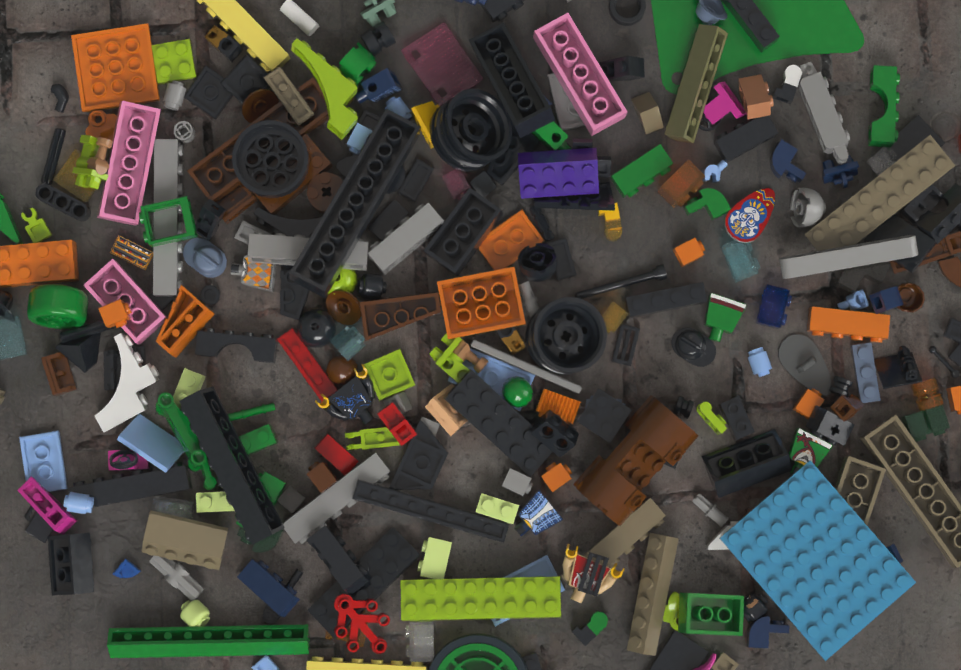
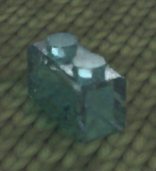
M734 240L720 247L735 283L759 273L760 265L757 258L753 259L750 253L753 251L750 242L742 243Z

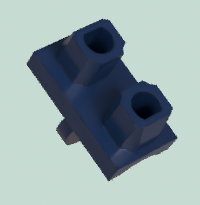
M850 155L846 163L836 167L833 160L824 161L822 166L823 183L833 182L834 185L841 184L843 189L847 188V182L854 180L853 176L858 175V162H854Z

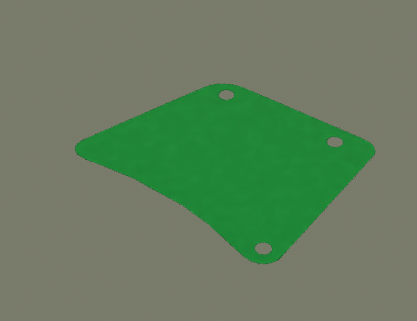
M651 0L662 84L667 91L677 95L680 85L674 84L671 77L676 72L683 74L695 39V33L699 24H703L696 14L699 0ZM753 0L780 36L777 42L761 53L722 2L727 13V19L719 20L717 23L712 24V26L720 27L728 35L714 80L760 63L802 55L855 52L863 47L864 36L844 0Z

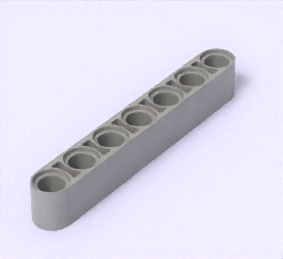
M906 235L779 258L782 278L788 279L914 257L918 255L916 235Z

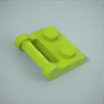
M709 402L698 404L696 412L717 435L722 434L727 429L725 426L726 421L719 414L715 415L711 411L712 406Z

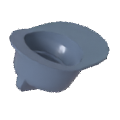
M699 0L696 14L704 25H712L719 20L727 19V13L721 0Z
M204 238L191 239L183 249V257L186 263L201 275L214 278L224 272L227 264L225 254Z

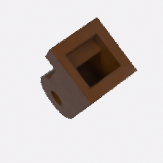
M853 394L848 398L845 395H841L830 408L845 422L853 418L864 404Z

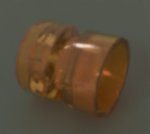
M936 378L911 385L913 395L918 397L916 404L919 411L944 404L941 393H937L939 387Z

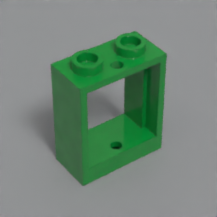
M187 196L140 206L142 212H139V219L141 224H144L146 230L143 231L145 243H148L149 246L155 247L198 237L190 199ZM181 206L187 233L155 239L150 213Z

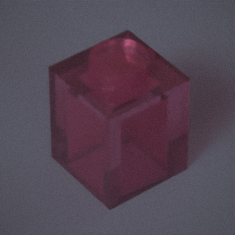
M455 169L442 176V180L452 199L457 198L461 200L470 188L462 171Z

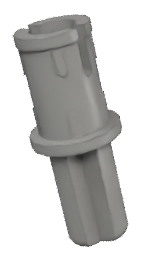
M697 494L692 500L705 513V516H709L719 527H722L729 519L716 508V504L713 505L702 494Z

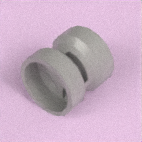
M180 121L174 127V135L180 142L190 143L195 138V130L189 122Z

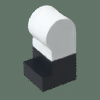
M790 65L783 73L784 81L781 89H775L772 96L773 99L788 104L792 103L802 76V71L797 65Z

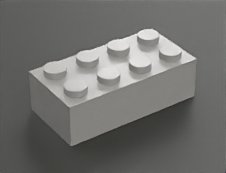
M429 203L418 206L411 218L409 216L405 217L399 223V228L396 230L391 229L384 235L385 239L379 243L377 241L370 246L368 255L384 275L433 236L444 223V220Z

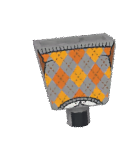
M244 255L243 264L232 263L231 275L242 276V284L274 292L276 264L248 262V255Z

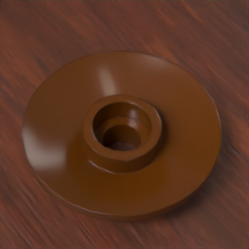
M260 89L251 93L242 105L243 117L249 123L255 121L279 103L276 94L268 89Z
M335 290L327 296V310L337 322L343 325H353L361 318L360 303L351 293L345 290Z

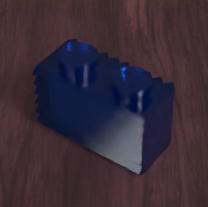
M768 284L765 285L756 324L780 329L781 325L785 326L787 314H784L785 308L790 306L792 295H789L790 290Z

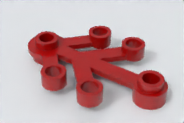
M348 594L338 595L334 600V608L338 611L337 626L334 629L335 635L338 638L346 637L345 621L348 614L351 618L349 640L346 643L347 649L350 652L358 651L359 643L357 642L358 629H360L369 639L370 648L376 654L384 653L387 649V642L382 637H377L365 622L379 623L381 626H386L390 622L389 616L386 613L357 614L353 608H366L369 612H374L378 608V603L374 599L353 600ZM347 601V605L341 607L342 602ZM373 602L374 606L369 608V604ZM382 617H386L384 622H380ZM340 629H344L342 634H338ZM352 643H356L354 648H350ZM379 644H383L381 649H377Z

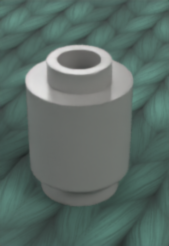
M173 80L172 83L167 84L163 98V107L175 111L182 107L186 93L183 83Z

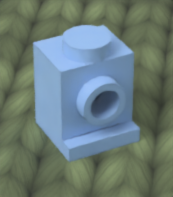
M357 123L346 143L350 148L349 151L359 155L373 131Z

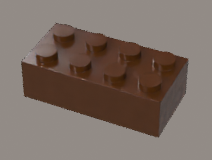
M307 134L303 135L302 138L307 146L310 162L308 173L302 184L295 191L283 197L265 198L254 194L272 215H276L307 189L310 181L316 175L327 172L333 167L331 162ZM278 159L273 160L268 166H276ZM290 160L287 167L294 169L297 167L298 162ZM264 173L256 176V181L259 183L266 179ZM278 176L275 183L278 185L284 184L285 176Z

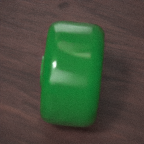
M57 284L39 285L31 289L28 296L27 316L32 323L54 329H74L84 325L87 320L88 296L84 291L71 286Z

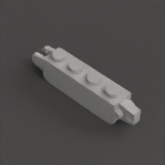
M812 62L800 65L802 79L799 92L823 152L827 154L833 153L836 162L842 165L847 162L849 156L847 146L850 136L847 129L844 130L841 124L843 123L841 113L835 109V98L833 94H829L827 89L829 88L827 78L823 77L821 72L816 71Z

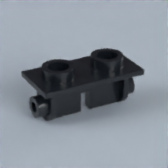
M116 350L104 351V390H117L121 376L120 352Z

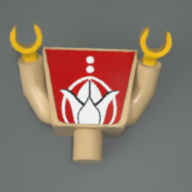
M567 544L562 564L564 578L568 581V585L575 587L571 599L582 604L586 593L578 591V587L588 558L577 554L578 546L572 551L569 549L570 544ZM591 560V564L583 588L587 589L591 573L595 564V561ZM600 563L597 568V572L592 584L591 591L595 590L597 584V580L602 567V564ZM617 563L613 565L612 569L606 567L598 594H602L612 587L615 581L622 576L625 569L617 571L615 569Z

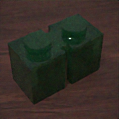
M943 405L901 417L905 428L915 439V442L927 439L926 435L933 433L934 436L946 433L945 429L950 428Z

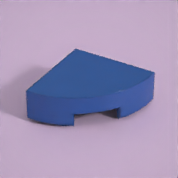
M125 558L113 575L119 578H131L139 574L141 570Z

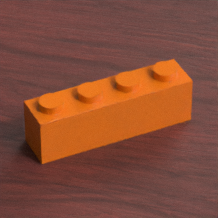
M812 306L809 308L807 331L812 332L813 336H823L826 333L831 334L832 338H843L844 335L851 336V340L863 341V338H870V342L882 343V340L888 339L890 315Z

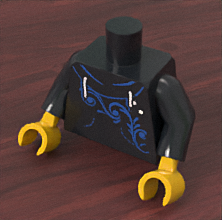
M361 364L363 367L361 372H357L356 368H354L356 377L329 398L321 394L324 398L323 402L318 403L315 400V403L332 417L343 421L349 419L353 421L359 417L364 425L374 419L368 408L373 405L372 401L375 398V391L365 365Z

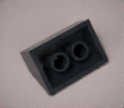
M90 533L47 536L52 596L94 592Z

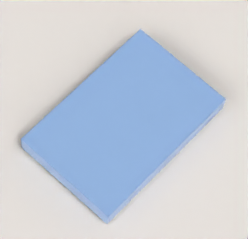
M138 414L117 438L119 442L165 473L185 452L178 439L141 414Z
M52 431L19 437L25 480L27 481L32 476L48 492L68 489L60 432Z

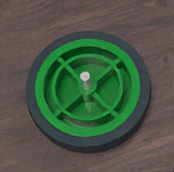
M469 634L447 643L436 654L428 670H528L517 650L506 641L487 634Z

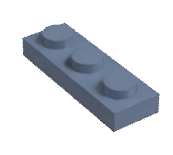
M872 343L851 345L859 399L862 403L881 401Z

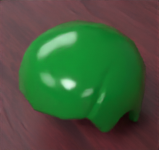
M514 376L508 378L503 384L502 395L510 406L517 408L526 406L533 396L530 383L522 377Z

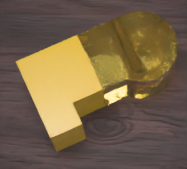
M614 203L615 211L597 210L598 216L604 215L606 225L604 235L607 240L613 242L617 241L622 234L617 203Z

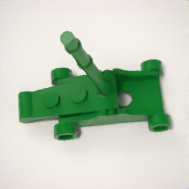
M164 392L160 394L155 406L156 412L166 418L189 458L187 462L188 468L193 472L201 470L204 477L203 487L206 490H212L217 482L211 475L208 457L201 450L199 439L190 428L188 417L177 407L170 393ZM274 403L262 404V406L230 413L228 416L231 421L245 419L246 417L274 411L275 405Z

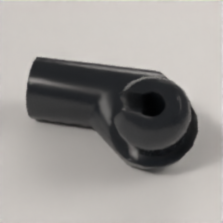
M53 84L51 86V93H54L58 100L54 110L64 113L69 95L64 86Z

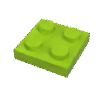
M190 39L152 45L157 83L159 85L171 83L173 80L183 81L197 78Z
M400 349L364 364L373 382L379 401L415 386Z

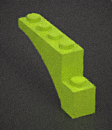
M296 38L292 43L291 51L304 62L317 80L327 106L329 117L327 128L342 140L356 125L358 120L357 113L352 108L345 107L357 94V84L351 78L344 77L339 68L328 64L323 55L312 51L307 42Z

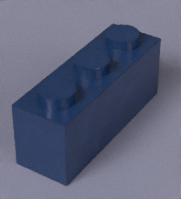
M252 559L237 578L278 615L286 617L300 600L296 596L298 592L290 585L286 587L282 583L283 579L277 573H270L267 570L269 566L262 560L256 561Z

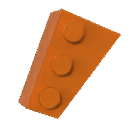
M182 285L179 288L175 302L171 306L172 309L169 316L165 319L156 339V342L175 358L192 341L197 332L215 315L214 312Z

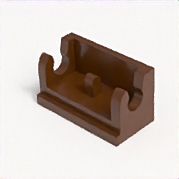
M243 184L219 203L220 206L226 209L222 218L226 224L230 223L258 201Z
M58 352L41 358L54 396L77 390L67 357Z

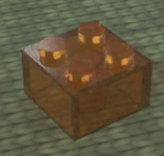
M688 159L660 187L658 193L673 208L677 205L681 208L691 197L689 194L691 192L695 194L703 186L704 182L702 180L705 175Z

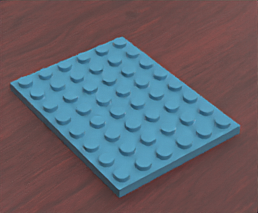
M811 460L719 538L824 661L829 659L916 583Z

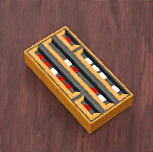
M119 235L110 251L111 254L145 271L153 257L152 251Z

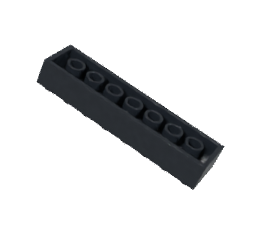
M214 387L199 390L180 400L181 411L188 417L190 428L197 435L199 446L206 453L208 464L215 471L217 482L226 493L227 502L233 506L236 512L235 517L245 530L244 535L246 539L253 545L284 529L285 527Z

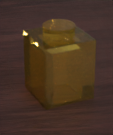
M614 302L611 303L602 315L608 334L610 331L614 334L629 314Z

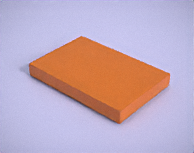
M521 209L494 228L478 249L491 268L499 270L515 263L518 260L520 251L525 247H534L536 243H543L545 240Z

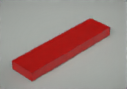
M293 328L277 338L321 402L324 400L321 394L329 398L338 391Z

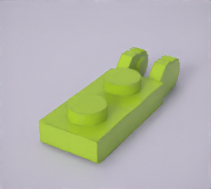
M387 427L345 433V438L348 439L361 436V444H349L346 446L347 450L361 448L365 450L400 445Z

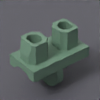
M366 0L363 2L365 7L371 4L373 6L362 11L360 15L373 27L381 22L376 13L382 9L387 18L397 13L393 4L394 0H381L378 3V0Z

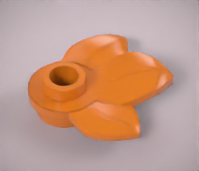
M102 110L92 111L88 117L89 126L85 131L86 135L113 140L117 115L106 114ZM98 116L102 118V121L100 123L95 122V119Z

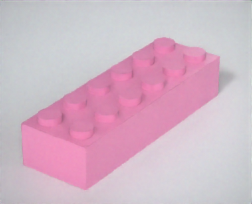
M569 13L534 31V41L591 136L626 117V108Z
M121 101L119 104L112 140L113 144L108 160L109 169L106 172L108 179L104 180L97 218L134 226L138 225L139 212H141L140 206H142L161 109Z

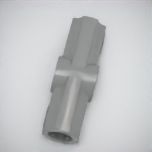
M155 555L149 561L164 575L168 583L176 589L178 588L191 601L197 599L205 588L191 577L190 572L180 563Z

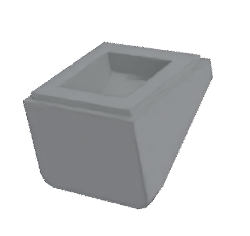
M405 392L398 393L383 401L385 407L393 402L401 414L412 410Z

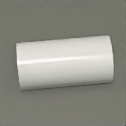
M286 0L281 6L280 11L306 35L311 36L320 27L293 0Z

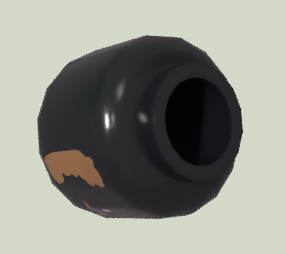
M749 593L744 598L743 617L748 622H755L768 612V607L766 606L768 601L761 593L758 596L755 593Z

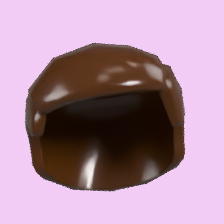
M902 283L897 286L904 305L897 307L898 309L913 313L923 306L925 301L924 292L918 285Z
M337 355L328 362L326 373L329 380L334 384L345 385L356 377L354 368L358 370L356 361L349 355Z

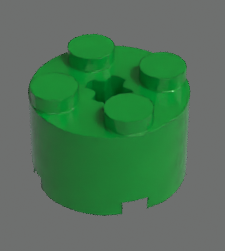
M360 43L356 45L358 49L353 47L339 62L341 74L346 78H351L357 86L363 81L364 77L362 75L365 72L369 74L377 64L375 62L376 58Z

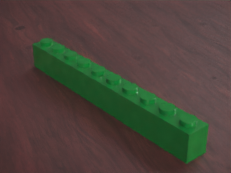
M308 624L109 628L107 647L110 658L309 654L310 636Z

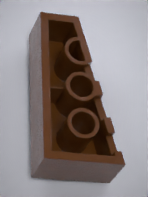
M439 292L360 302L365 341L441 312Z

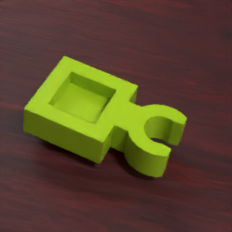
M30 208L32 211L30 218H27L25 213H21L22 218L29 222L25 229L33 243L42 242L53 236L44 219L40 218L37 220L38 213L34 208Z

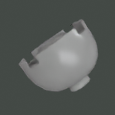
M798 188L799 190H795L791 198L790 210H794V216H791V220L797 227L813 226L820 221L825 213L826 204L821 195L815 190Z

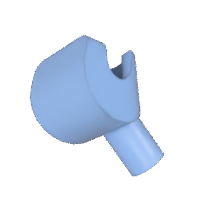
M721 160L717 165H709L701 172V181L707 182V180H710V176H712L713 182H719L721 171L727 166V163Z
M861 289L846 296V301L840 302L837 305L840 310L850 308L851 311L868 307L869 303L864 290Z

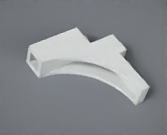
M124 332L114 337L121 357V376L117 390L110 402L98 414L94 415L103 432L148 409V401L144 394L140 395L139 391L159 380L157 377L159 372L154 365L151 366L148 363L142 366V357L138 352H134L132 348L133 341Z

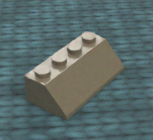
M150 510L143 539L142 553L219 570L225 551L228 528Z

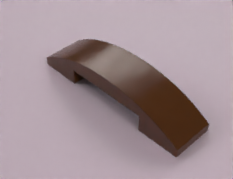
M961 231L948 235L938 244H935L919 266L960 253ZM890 261L894 274L906 271L905 268L896 262Z

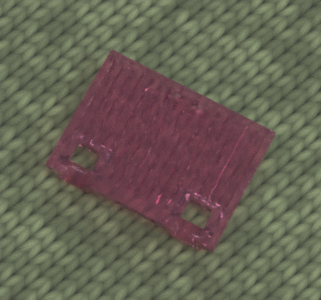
M445 22L401 50L409 65L414 69L430 92L431 97L439 106L459 92L470 89L483 80V77ZM415 49L421 56L416 60L411 54ZM440 88H443L447 93L443 98L437 92Z

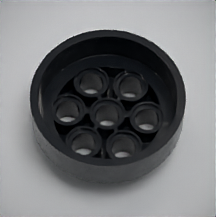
M266 120L249 126L240 134L233 148L232 164L237 178L246 189L261 197L278 198L292 193L302 184L309 169V152L303 138L293 127L280 121ZM263 140L270 141V146L266 149L260 147V143ZM283 142L290 144L289 149L286 151L280 150V145ZM250 156H258L256 164L251 165L248 163ZM270 158H277L278 163L276 166L270 167L268 166V160ZM296 160L298 162L297 167L289 169L287 167L288 162ZM264 173L266 175L265 181L257 182L256 176ZM278 176H285L284 184L278 185L275 183Z

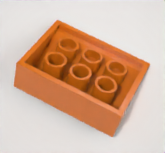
M515 267L437 281L448 339L526 325Z

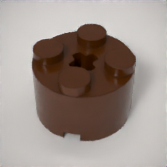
M328 172L316 175L310 181L307 188V196L312 207L319 213L324 214L343 180L339 176ZM331 190L332 195L324 197L323 192Z

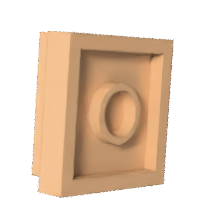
M453 383L434 396L425 406L450 436L468 421L444 399L454 387Z

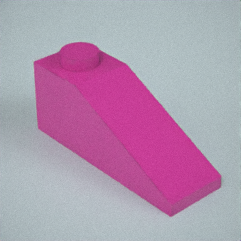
M32 476L17 490L54 531L64 535L77 522L76 518L70 512H67V509Z

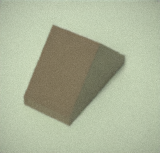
M650 92L631 99L645 135L664 128L659 107Z

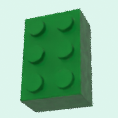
M680 592L678 633L743 636L744 596Z

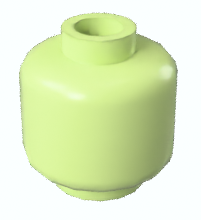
M188 600L181 607L180 618L189 627L205 626L210 620V611L199 600L191 602Z

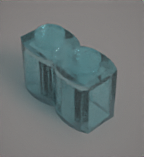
M346 326L330 341L347 361L366 346L363 343L366 339L354 326L351 328Z

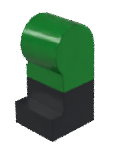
M594 612L590 617V621L581 629L576 625L571 632L586 646L606 627L608 618L603 612Z

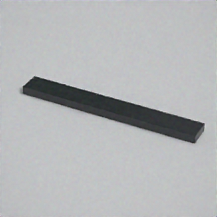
M359 479L357 480L352 499L502 543L505 541L509 528V523Z

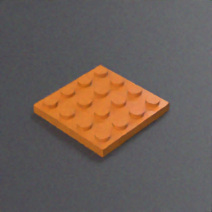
M148 23L71 35L83 113L119 107L121 101L135 104L160 101Z

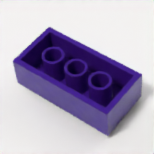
M596 148L518 153L521 199L599 194Z

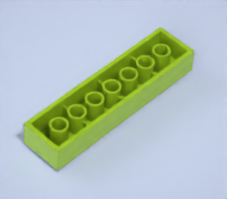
M560 576L401 580L402 621L561 618Z

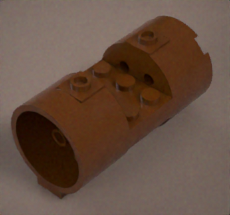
M652 395L649 396L625 424L631 431L605 460L598 455L573 484L581 494L619 526L627 520L647 497L641 490L649 484L650 479L656 472L662 469L663 464L667 461L674 466L699 436Z

